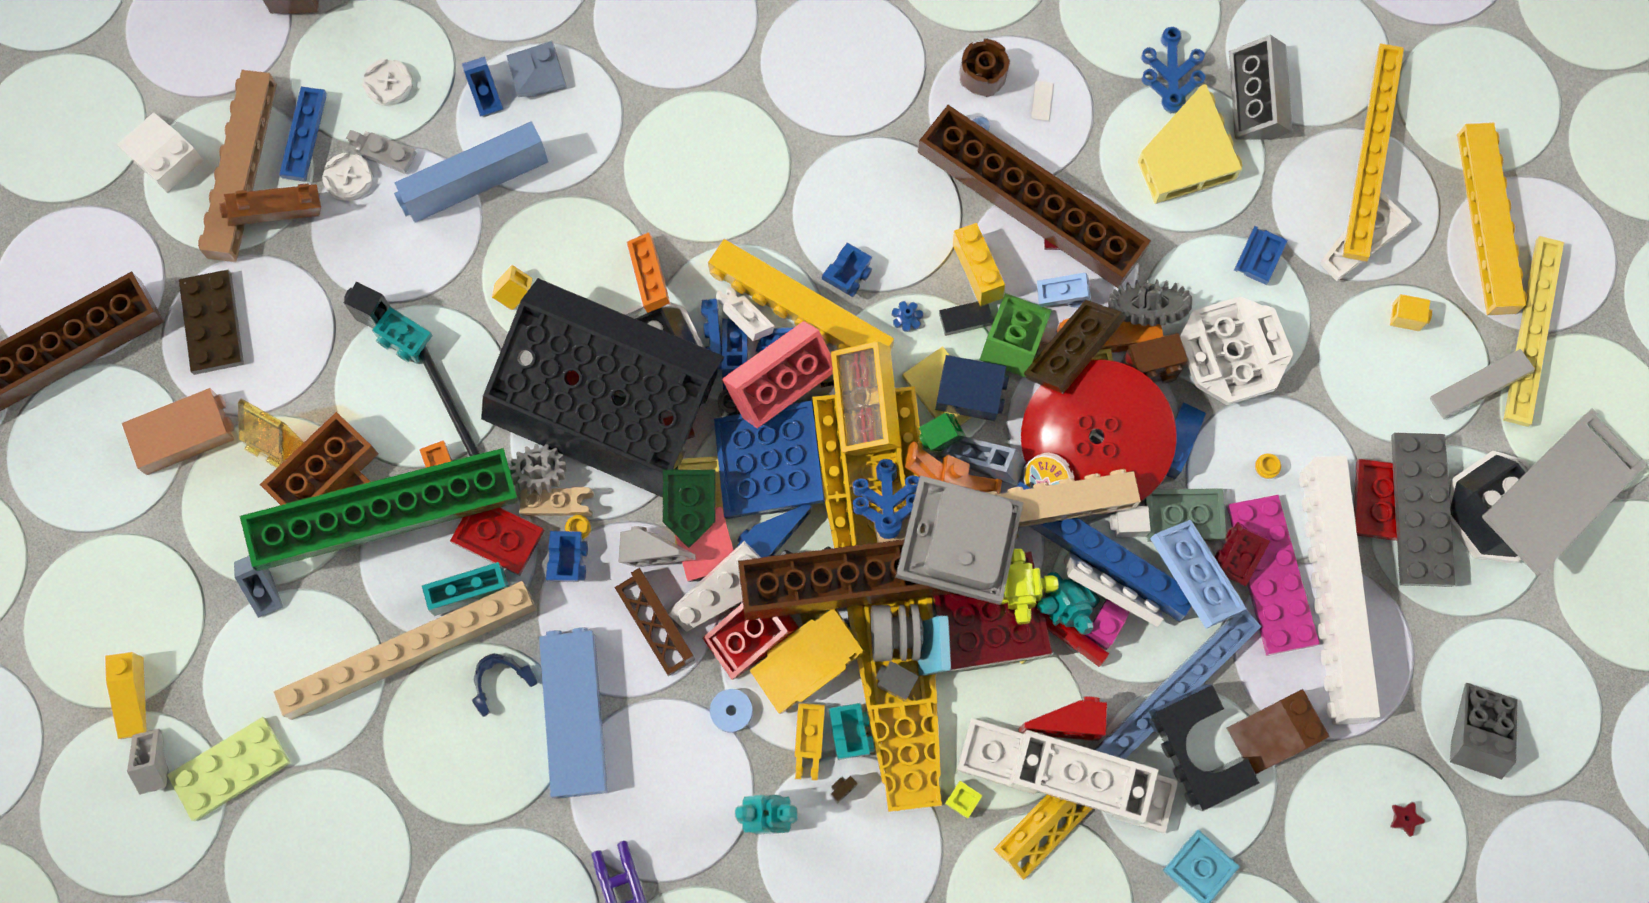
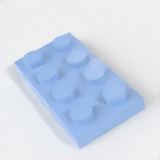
M1191 520L1158 532L1150 538L1206 629L1247 609Z

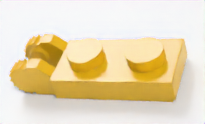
M798 703L794 756L796 758L795 779H801L803 776L802 759L807 758L813 759L811 777L812 780L818 781L819 759H821L825 705Z

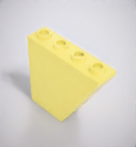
M1206 84L1200 86L1140 154L1138 164L1155 204L1235 180L1242 170L1241 158L1235 154L1232 137L1226 133L1223 116L1221 113H1218L1215 107V97L1212 92H1209Z

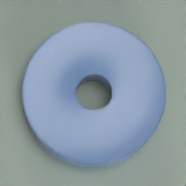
M727 689L718 693L712 700L710 716L715 726L720 730L728 733L739 732L751 721L753 713L752 704L743 692L736 689ZM730 706L736 708V713L732 716L726 713L727 708Z

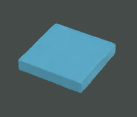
M937 616L922 621L923 645L920 651V659L918 660L919 676L949 671L951 663L948 616Z
M1196 830L1162 871L1198 903H1210L1240 866L1201 831Z

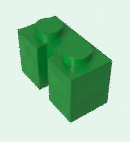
M946 412L919 427L922 433L919 435V439L926 449L930 448L931 451H942L966 437L956 416Z

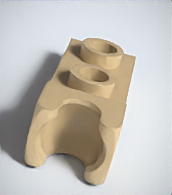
M589 487L551 488L552 492L550 493L544 489L541 495H538L537 490H533L531 494L527 493V488L521 491L520 514L522 516L582 515L584 517H591L593 515L588 506L581 505L584 499L594 497L593 490Z

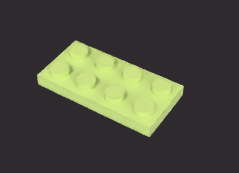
M261 717L170 772L167 776L191 821L195 822L289 765L290 761L266 718Z

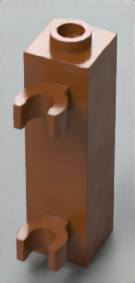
M309 183L286 188L248 192L247 190L235 191V193L224 194L223 203H219L221 217L227 219L228 226L320 216L321 211L317 184L309 185Z

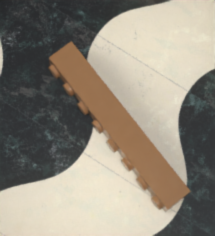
M241 70L240 78L236 79L235 99L230 103L231 116L229 122L225 125L226 138L219 151L221 158L219 167H216L214 172L215 185L214 189L210 190V206L208 212L204 215V232L198 240L199 250L207 259L237 262L245 224L228 226L227 219L221 217L219 203H223L224 194L235 193V191L240 190L253 191L277 86L270 73Z

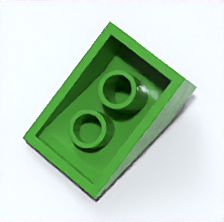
M1005 293L979 360L1006 366L1007 371L1026 377L1024 372L1033 362L1052 310Z

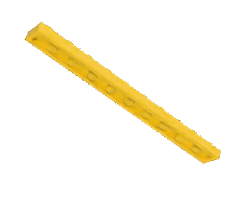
M1380 43L1377 50L1342 255L1345 258L1367 262L1370 257L1404 47Z

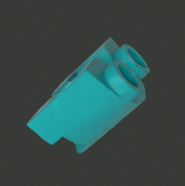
M861 703L829 708L838 760L866 756L874 752L872 736L867 737L865 727H869L867 711L862 712Z

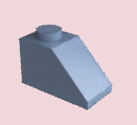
M249 556L234 562V578L258 618L283 608L269 569L257 572L252 568Z

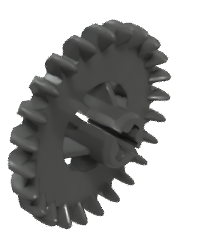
M1146 279L1143 286H1140L1138 280H1136L1135 288H1131L1130 283L1127 282L1126 291L1122 285L1118 287V291L1113 289V292L1109 295L1108 307L1122 312L1126 318L1124 322L1141 324V326H1146L1147 324L1151 326H1156L1157 324L1166 325L1167 322L1170 324L1174 323L1176 320L1179 321L1189 314V311L1192 309V296L1189 290L1185 291L1184 286H1181L1178 290L1177 283H1174L1172 288L1169 289L1168 280L1165 281L1163 287L1159 286L1158 279H1156L1155 285L1149 284L1148 279Z

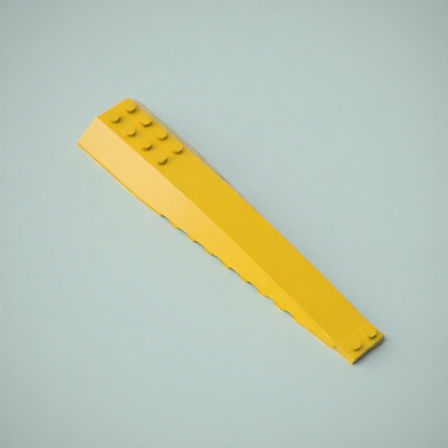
M915 386L895 388L902 447L859 456H852L841 451L836 395L812 397L824 499L834 548L878 543L874 522L854 512L853 501L858 497H863L857 496L853 492V482L856 479L862 478L867 480L869 488L882 496V482L877 479L876 466L883 459H890L897 466V478L892 481L893 495L905 486V479L907 477L917 476L905 467L909 444L915 441L923 449L919 439L921 432L919 430L920 424ZM853 398L854 408H857L856 398ZM906 499L894 508V512L906 506ZM869 501V507L877 512L883 510ZM932 596L846 607L851 631L866 651L857 658L881 780L885 785L888 812L942 806L938 779L941 774L936 674L919 676L918 660L912 661L910 649H907L906 661H901L899 649H893L891 661L919 677L905 702L877 687L879 680L876 679V676L883 664L888 666L890 661L873 662L872 605H889L892 617H897L899 605L904 604L906 616H909L910 604H917L920 617L924 621L934 618Z

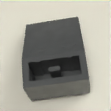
M1466 683L1451 739L1450 763L1502 780L1516 763L1518 700Z

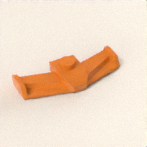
M915 441L909 444L905 467L918 477L924 476L982 492L997 491V494H1000L1002 479L968 475L969 463L950 455L945 456L941 463L920 448Z

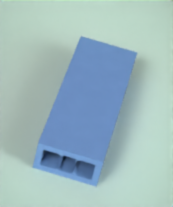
M532 121L394 182L398 190L394 195L405 216L411 215L414 223L540 167L549 161L542 140Z
M585 627L572 629V633L562 634L560 630L548 631L546 636H539L551 797L553 799L608 793L595 634L593 631H588V628Z

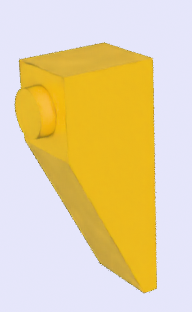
M133 652L106 655V684L118 739L132 738V735L147 732L144 657Z

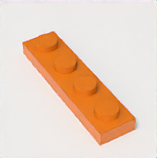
M648 232L627 241L641 300L646 312L649 313L670 304L651 234Z

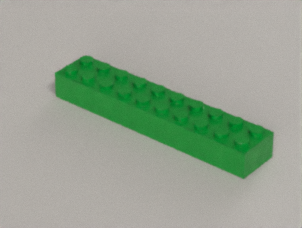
M504 448L240 515L239 517L251 566L258 572L518 503L505 451Z

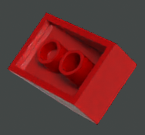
M741 603L702 639L731 680H734L767 657L769 650L798 630L799 626L791 615L745 621L743 603Z
M1086 696L1083 700L1024 722L1018 729V732L1023 734L1026 730L1054 738L1098 741L1106 735L1107 702H1100L1098 697Z

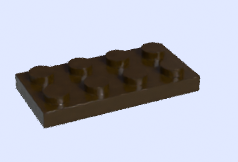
M227 269L179 279L190 372L196 375L244 365L231 272Z
M1085 299L1027 368L1024 375L1032 382L1063 394L1126 319L1125 316L1118 310Z

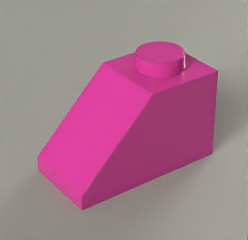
M1106 599L1092 622L1093 630L1089 634H1085L1086 637L1107 650L1119 634L1130 611Z

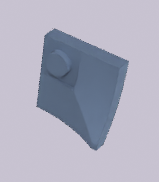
M552 41L506 55L518 97L535 96L567 88Z

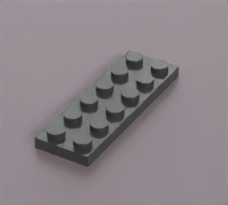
M1394 432L1391 435L1400 585L1453 587L1455 585L1445 434Z

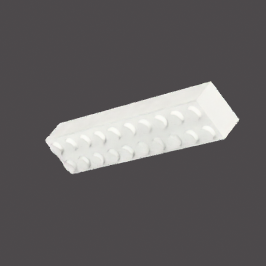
M1347 456L1315 457L1300 472L1299 482L1300 486L1304 487L1305 497L1302 500L1303 511L1307 512L1308 519L1305 525L1306 536L1310 537L1311 543L1308 557L1309 561L1313 562L1314 572L1312 573L1311 581L1317 593L1314 606L1316 613L1320 617L1318 637L1323 642L1321 662L1326 667L1327 675L1324 677V687L1326 692H1329L1330 702L1327 704V713L1329 718H1332L1333 725L1364 724L1379 718L1380 711Z

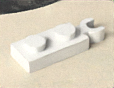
M727 287L726 295L720 290L717 291L716 299L719 304L724 305L723 311L752 341L773 333L774 325L745 296L738 298L736 291L732 287Z

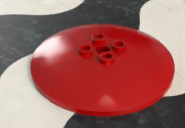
M1091 360L1063 394L1040 385L1028 403L1021 427V447L1026 465L1037 455L1048 452L1057 454L1067 461L1075 481L1085 480L1084 477L1091 474H1100V477L1109 476L1112 471L1125 469L1126 473L1134 471L1140 501L1148 497L1163 481L1170 469L1176 449L1177 432L1175 419L1170 404L1163 392L1149 377L1139 370L1124 363L1110 360ZM1094 429H1100L1104 432L1105 437L1100 444H1094L1090 440V433Z

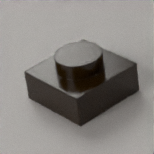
M851 775L847 779L842 776L831 786L834 790L830 794L831 798L838 804L858 783Z

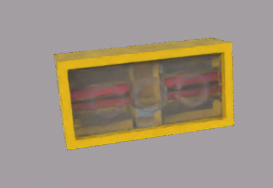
M877 341L831 351L842 453L859 456L902 447L890 347Z

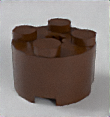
M987 38L974 44L973 42L965 48L961 59L959 71L961 85L973 94L985 97L993 96L995 92L999 91L1005 84L1010 65V59L1005 52V47L999 42Z

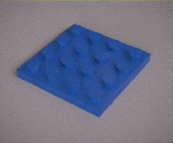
M813 401L791 404L759 428L754 427L743 419L741 414L714 419L723 512L726 519L825 502Z

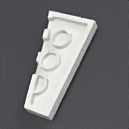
M1381 190L1370 256L1409 227L1412 222ZM1347 228L1320 263L1336 281L1363 262L1342 257Z
M743 541L670 608L668 615L687 632L742 602L738 561L761 557Z
M1070 551L1067 553L1064 563L1069 578L1159 627L1164 618L1157 603L1150 599H1143L1131 588L1124 587Z

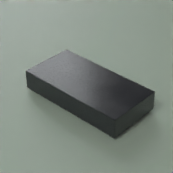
M978 301L939 310L945 336L991 326L994 322L989 304L980 306Z

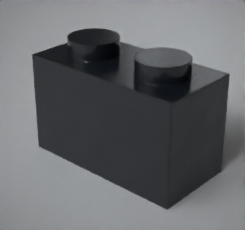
M357 281L353 287L347 290L344 296L343 303L354 319L371 328L376 326L388 308L391 307L383 294Z

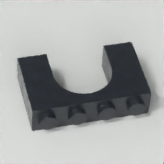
M1204 684L1149 711L1151 719H1149L1150 725L1156 734H1160L1163 741L1161 748L1166 757L1171 758L1175 766L1172 769L1178 782L1183 783L1187 791L1184 793L1185 799L1191 808L1194 807L1195 810L1205 811L1259 784L1248 758L1239 757L1214 770L1203 771L1192 763L1187 754L1186 740L1191 728L1199 721L1224 710L1212 684Z

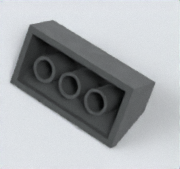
M1268 35L1230 50L1229 61L1235 138L1237 140H1272L1292 133L1286 44L1274 36Z

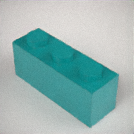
M499 562L422 585L428 611L434 616L462 608L509 587L504 568Z

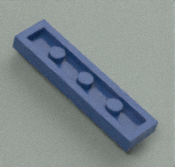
M303 86L300 88L279 173L282 179L306 182L327 97L325 89Z

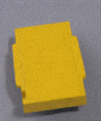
M831 609L816 621H808L769 650L767 653L768 657L753 667L750 672L777 712L782 714L798 701L803 702L845 671L848 664L866 651L837 609Z

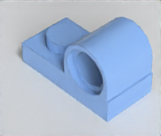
M1086 272L1037 281L1038 299L1041 307L1067 303L1070 307L1079 308L1085 299L1091 301L1089 277Z

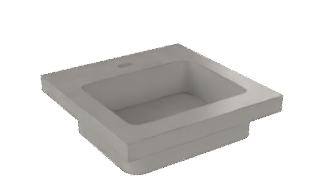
M920 476L896 578L1000 605L1004 596L1024 502ZM922 526L925 528L924 533L920 532Z

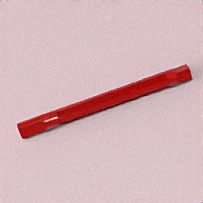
M1044 614L1047 630L1098 667L1102 665L1109 655L1107 651L1086 637V635L1079 633L1074 626L1066 627L1061 623L1055 626L1048 614Z

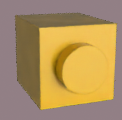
M1400 294L1392 304L1390 326L1420 331L1426 324L1430 323L1432 318V309H1429L1430 300Z

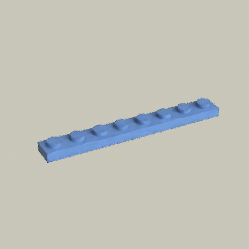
M1247 610L1229 618L1094 750L1126 759L1154 732L1149 722V719H1151L1149 711L1200 687L1262 626Z

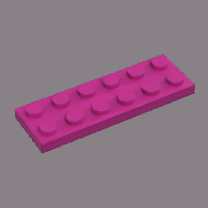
M1279 495L1228 504L1227 510L1232 527L1239 522L1245 528L1267 537L1271 541L1247 584L1257 622L1262 626L1259 630L1266 656L1319 645Z

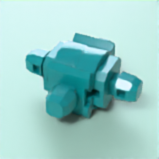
M1057 572L1048 573L1047 576L1057 577L1058 589L1054 592L1046 593V597L1039 601L1037 604L1039 611L1043 614H1048L1055 626L1059 623L1066 627L1075 626L1079 633L1083 635L1089 634L1093 630V624L1089 616L1093 611L1092 608H1095L1100 602L1099 596L1072 579L1063 580Z
M777 794L755 795L743 798L742 805L735 809V817L742 824L744 833L752 832L757 835L789 833L791 824L798 820V812L796 806L791 805L789 797H782Z

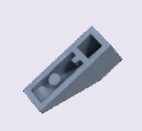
M968 437L945 448L940 455L942 458L947 455L953 456L969 463V469L1016 485L1026 465L1025 459L1014 448Z

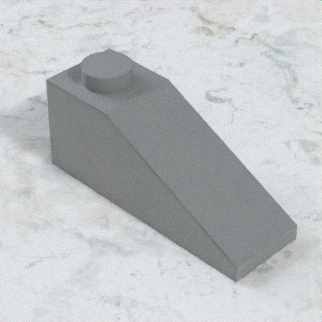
M633 526L629 531L620 532L619 563L633 567L695 560L696 554L658 534L648 532L646 527Z

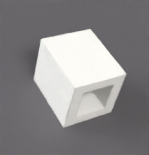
M1137 506L1136 508L1113 512V515H1110V529L1115 531V538L1146 537L1150 532L1148 506Z

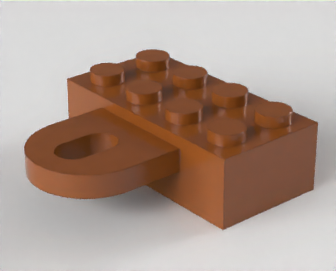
M335 412L259 485L280 505L369 483L371 481L361 471L379 453L345 419Z

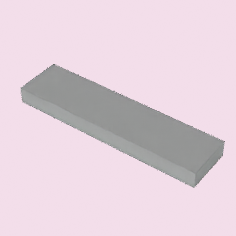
M1519 349L1432 395L1430 400L1444 420L1534 372L1535 368L1523 351Z

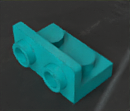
M392 307L388 308L372 329L377 337L376 342L387 350L390 347L397 351L396 355L407 363L410 360L416 364L419 363L420 358L418 355L433 336L431 332Z

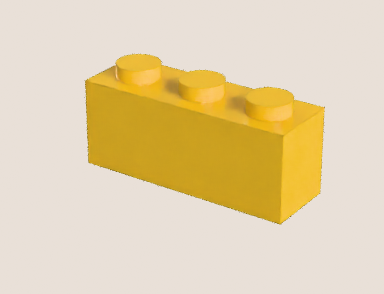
M974 223L954 230L953 247L980 306L1003 299L1005 283L978 224Z

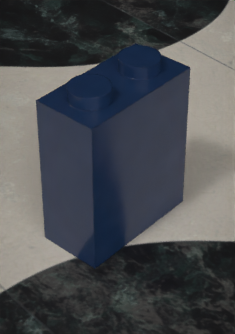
M946 355L935 410L995 422L997 415L1002 414L1005 399L1000 398L1002 390H1007L1009 376L1005 375L1006 366Z

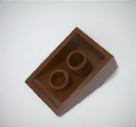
M1303 689L1226 728L1242 758H1248L1255 775L1330 737Z

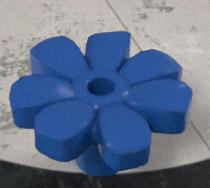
M902 301L898 305L899 309L893 308L891 315L896 318L893 320L895 328H899L902 325V330L909 332L911 326L914 329H918L921 326L919 319L923 318V311L917 310L918 305L915 302H911L907 306V303Z

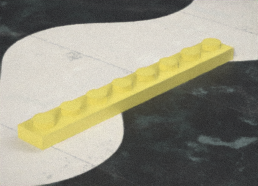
M1539 236L1535 241L1526 291L1527 302L1523 308L1516 351L1521 349L1535 370L1530 375L1509 385L1503 421L1529 427L1533 421L1564 245L1562 241Z

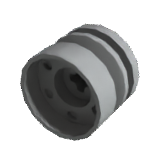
M904 604L899 605L897 617H892L889 605H872L871 640L873 662L891 661L893 649H899L901 661H906L907 649L911 651L912 661L920 659V651L923 645V623L917 604H910L909 616H906Z

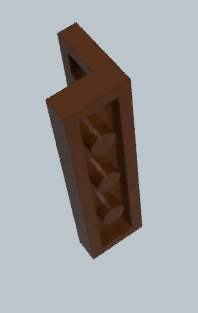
M639 567L631 572L632 577L614 588L667 676H670L693 662L695 658ZM636 582L640 589L638 601L628 599L622 590ZM643 595L648 603L642 602ZM630 603L637 604L635 611ZM640 605L650 607L653 610L651 622L639 619ZM656 617L658 618L661 625L655 624ZM644 625L650 626L649 632H647ZM654 627L664 629L667 633L665 644L655 643L651 639ZM669 639L672 641L675 647L668 645ZM657 647L663 648L662 655L660 654ZM667 649L677 651L683 660L669 668L664 660Z

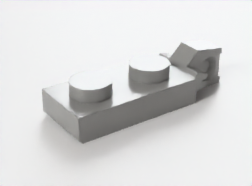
M350 130L346 137L349 144L355 146V150L362 157L404 174L408 171L416 155L415 149L372 132L365 131L362 135L359 132Z

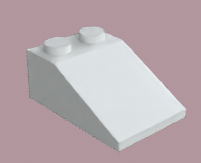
M155 113L151 114L117 144L166 193L204 161L192 145Z

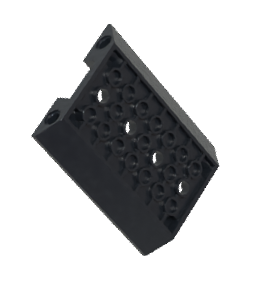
M537 278L520 301L484 391L481 420L539 445L545 446L547 444L551 450L557 448L560 454L663 498V470L679 469L686 452L683 450L701 404H706L725 356ZM524 351H529L532 354V362L527 366L522 364L520 360L521 354ZM574 370L579 375V381L576 385L572 386L567 381V375L570 371ZM619 390L626 394V401L620 406L613 399L614 394ZM666 410L670 411L674 417L673 422L668 426L664 425L660 419L661 414Z

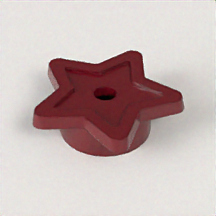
M1410 802L1405 807L1392 805L1394 816L1393 822L1390 825L1391 828H1400L1409 837H1412L1415 826L1425 823V819L1416 813V804ZM1405 816L1409 817L1408 821L1405 820Z

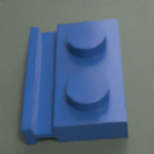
M1254 226L1234 271H1240L1245 276L1267 285L1288 240L1266 230L1262 231L1257 226Z

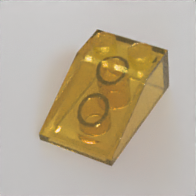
M240 398L238 401L239 440L246 445L244 450L256 457L259 454L267 457L266 462L277 468L304 442L284 422Z

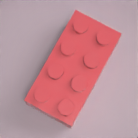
M803 321L722 380L743 419L754 427L759 428L833 374L832 358L820 331Z

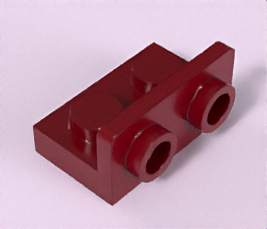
M1237 522L1234 527L1228 530L1225 537V545L1222 550L1216 552L1214 557L1228 579L1246 586L1271 541L1267 537L1245 528L1243 524Z

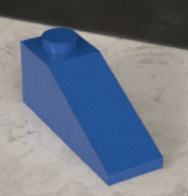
M722 318V355L725 356L722 362V379L748 361V336L731 318ZM722 380L723 390H725V389H727V388H726V386H725V384H724V382H723V380Z
M1184 402L1175 418L1177 432L1176 449L1172 464L1166 476L1176 479L1182 472L1206 415L1205 412Z
M800 506L753 526L750 531L746 529L737 539L739 542L737 547L745 541L761 558L774 556L811 514L812 506Z

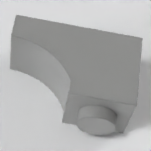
M160 729L132 735L127 773L139 795L166 788L169 769L164 757L163 735Z

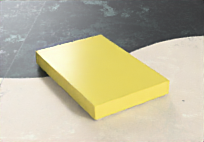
M943 346L902 374L903 379L909 386H915L917 397L934 419L945 413L935 410L945 356L949 355ZM954 414L960 426L973 418Z

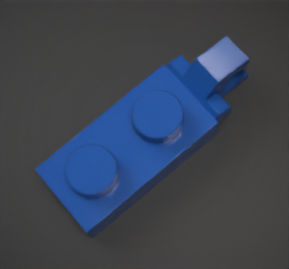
M717 299L702 300L701 314L708 319V323L704 324L705 339L710 338V347H706V349L722 355Z

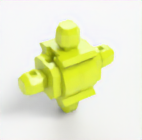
M1013 549L1001 604L1008 603V609H1017L1015 610V617L1018 624H1028L1031 620V609L1028 608L1035 607L1036 601L1041 600L1043 590H1045V593L1056 591L1058 589V579L1055 576H1044V578H1041L1039 568L1033 569L1031 563H1025L1024 551L1022 549Z

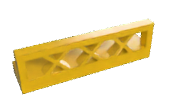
M1047 794L994 848V851L1024 880L1093 808L1082 805L1079 809H1076L1077 803ZM1062 817H1066V823L1061 828H1057L1058 821ZM1044 836H1048L1047 843L1043 847H1038L1039 841ZM1025 855H1029L1028 862L1020 868L1018 865L1019 861Z

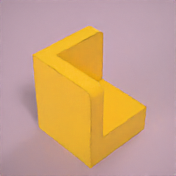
M511 265L495 282L492 298L510 310H514L530 289L532 277Z

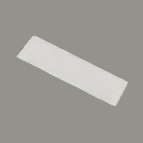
M1035 81L1031 119L1049 121L1053 83Z

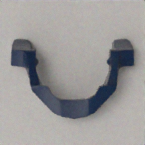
M496 653L483 657L477 663L473 679L477 696L472 699V702L481 716L485 717L489 714V709L485 702L487 700L486 694L482 691L481 687L484 671L491 669L495 664H505L513 668L516 674L523 678L529 687H533L537 684V679L529 665L520 667L511 657Z

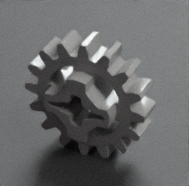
M535 444L534 449L531 450L526 446L525 453L516 452L517 459H511L512 466L509 469L514 485L518 484L520 491L527 488L528 494H531L533 490H537L538 495H541L542 490L546 489L550 493L552 492L551 486L559 487V480H565L567 469L563 454H558L557 448L550 451L547 444L543 449L539 448L538 444Z

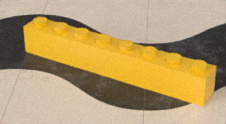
M1495 123L1465 124L1457 134L1486 313L1487 315L1517 314L1526 306L1527 294L1522 286L1523 271L1518 263L1519 248L1514 240L1515 224L1511 221L1510 217L1511 201L1507 199V178L1503 176V156L1500 154L1498 147L1499 133L1495 129Z
M723 239L708 261L709 272L713 278L721 282L725 280L738 293H747L752 296L754 302L761 306H769L774 309L773 312L783 319H786V317L791 319L796 326L805 321L820 331L825 344L831 343L837 347V350L877 341L889 346L890 349L893 348L894 338L726 239Z

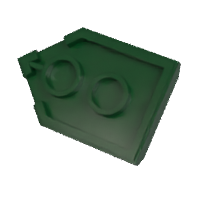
M663 470V523L688 548L715 523V470Z

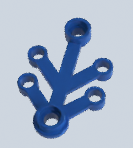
M1173 26L1167 27L1161 36V43L1167 48V66L1156 57L1157 52L1154 48H1145L1141 55L1142 62L1149 64L1153 68L1144 71L1142 82L1144 85L1150 86L1162 97L1161 104L1168 113H1177L1186 103L1185 97L1196 87L1203 85L1205 81V74L1200 70H1196L1191 74L1189 82L1178 90V81L1193 67L1200 65L1205 54L1201 49H1194L1191 51L1189 58L1178 67L1177 46L1182 35L1180 30ZM1145 54H1151L1153 57L1147 58ZM1193 55H1198L1200 59H1195ZM1156 71L1168 81V89L1157 80ZM1146 75L1152 76L1153 79H1152V80L1147 79V78H1146ZM1194 77H1199L1201 81H1196ZM1170 98H1174L1178 102H1172Z
M883 459L876 466L877 479L882 482V496L869 488L867 480L862 478L856 479L853 482V492L855 495L863 497H858L853 501V509L856 514L863 515L873 521L876 531L882 538L892 539L898 536L901 531L902 521L911 515L915 498L913 493H916L919 477H907L905 479V486L893 495L892 481L897 478V466L892 460ZM906 499V506L893 514V509ZM869 501L883 509V515L870 508Z

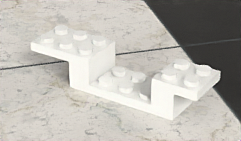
M973 718L970 720L956 770L1031 794L1041 792L1112 814L1113 819L1163 834L1166 833L1178 780L1158 775V769L1029 730L1022 734Z

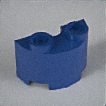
M847 242L839 252L834 263L830 264L822 274V280L854 297L859 290L861 279L866 281L872 272V268L869 267L872 256Z
M550 531L549 561L546 571L547 582L585 581L586 565H582L583 556L588 554V541H582L581 532Z

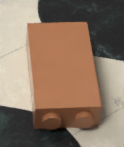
M208 388L123 422L122 426L137 469L148 475L233 441L234 438L231 431L235 429L230 417L225 416L223 409L226 408V403L222 395H217L211 388Z

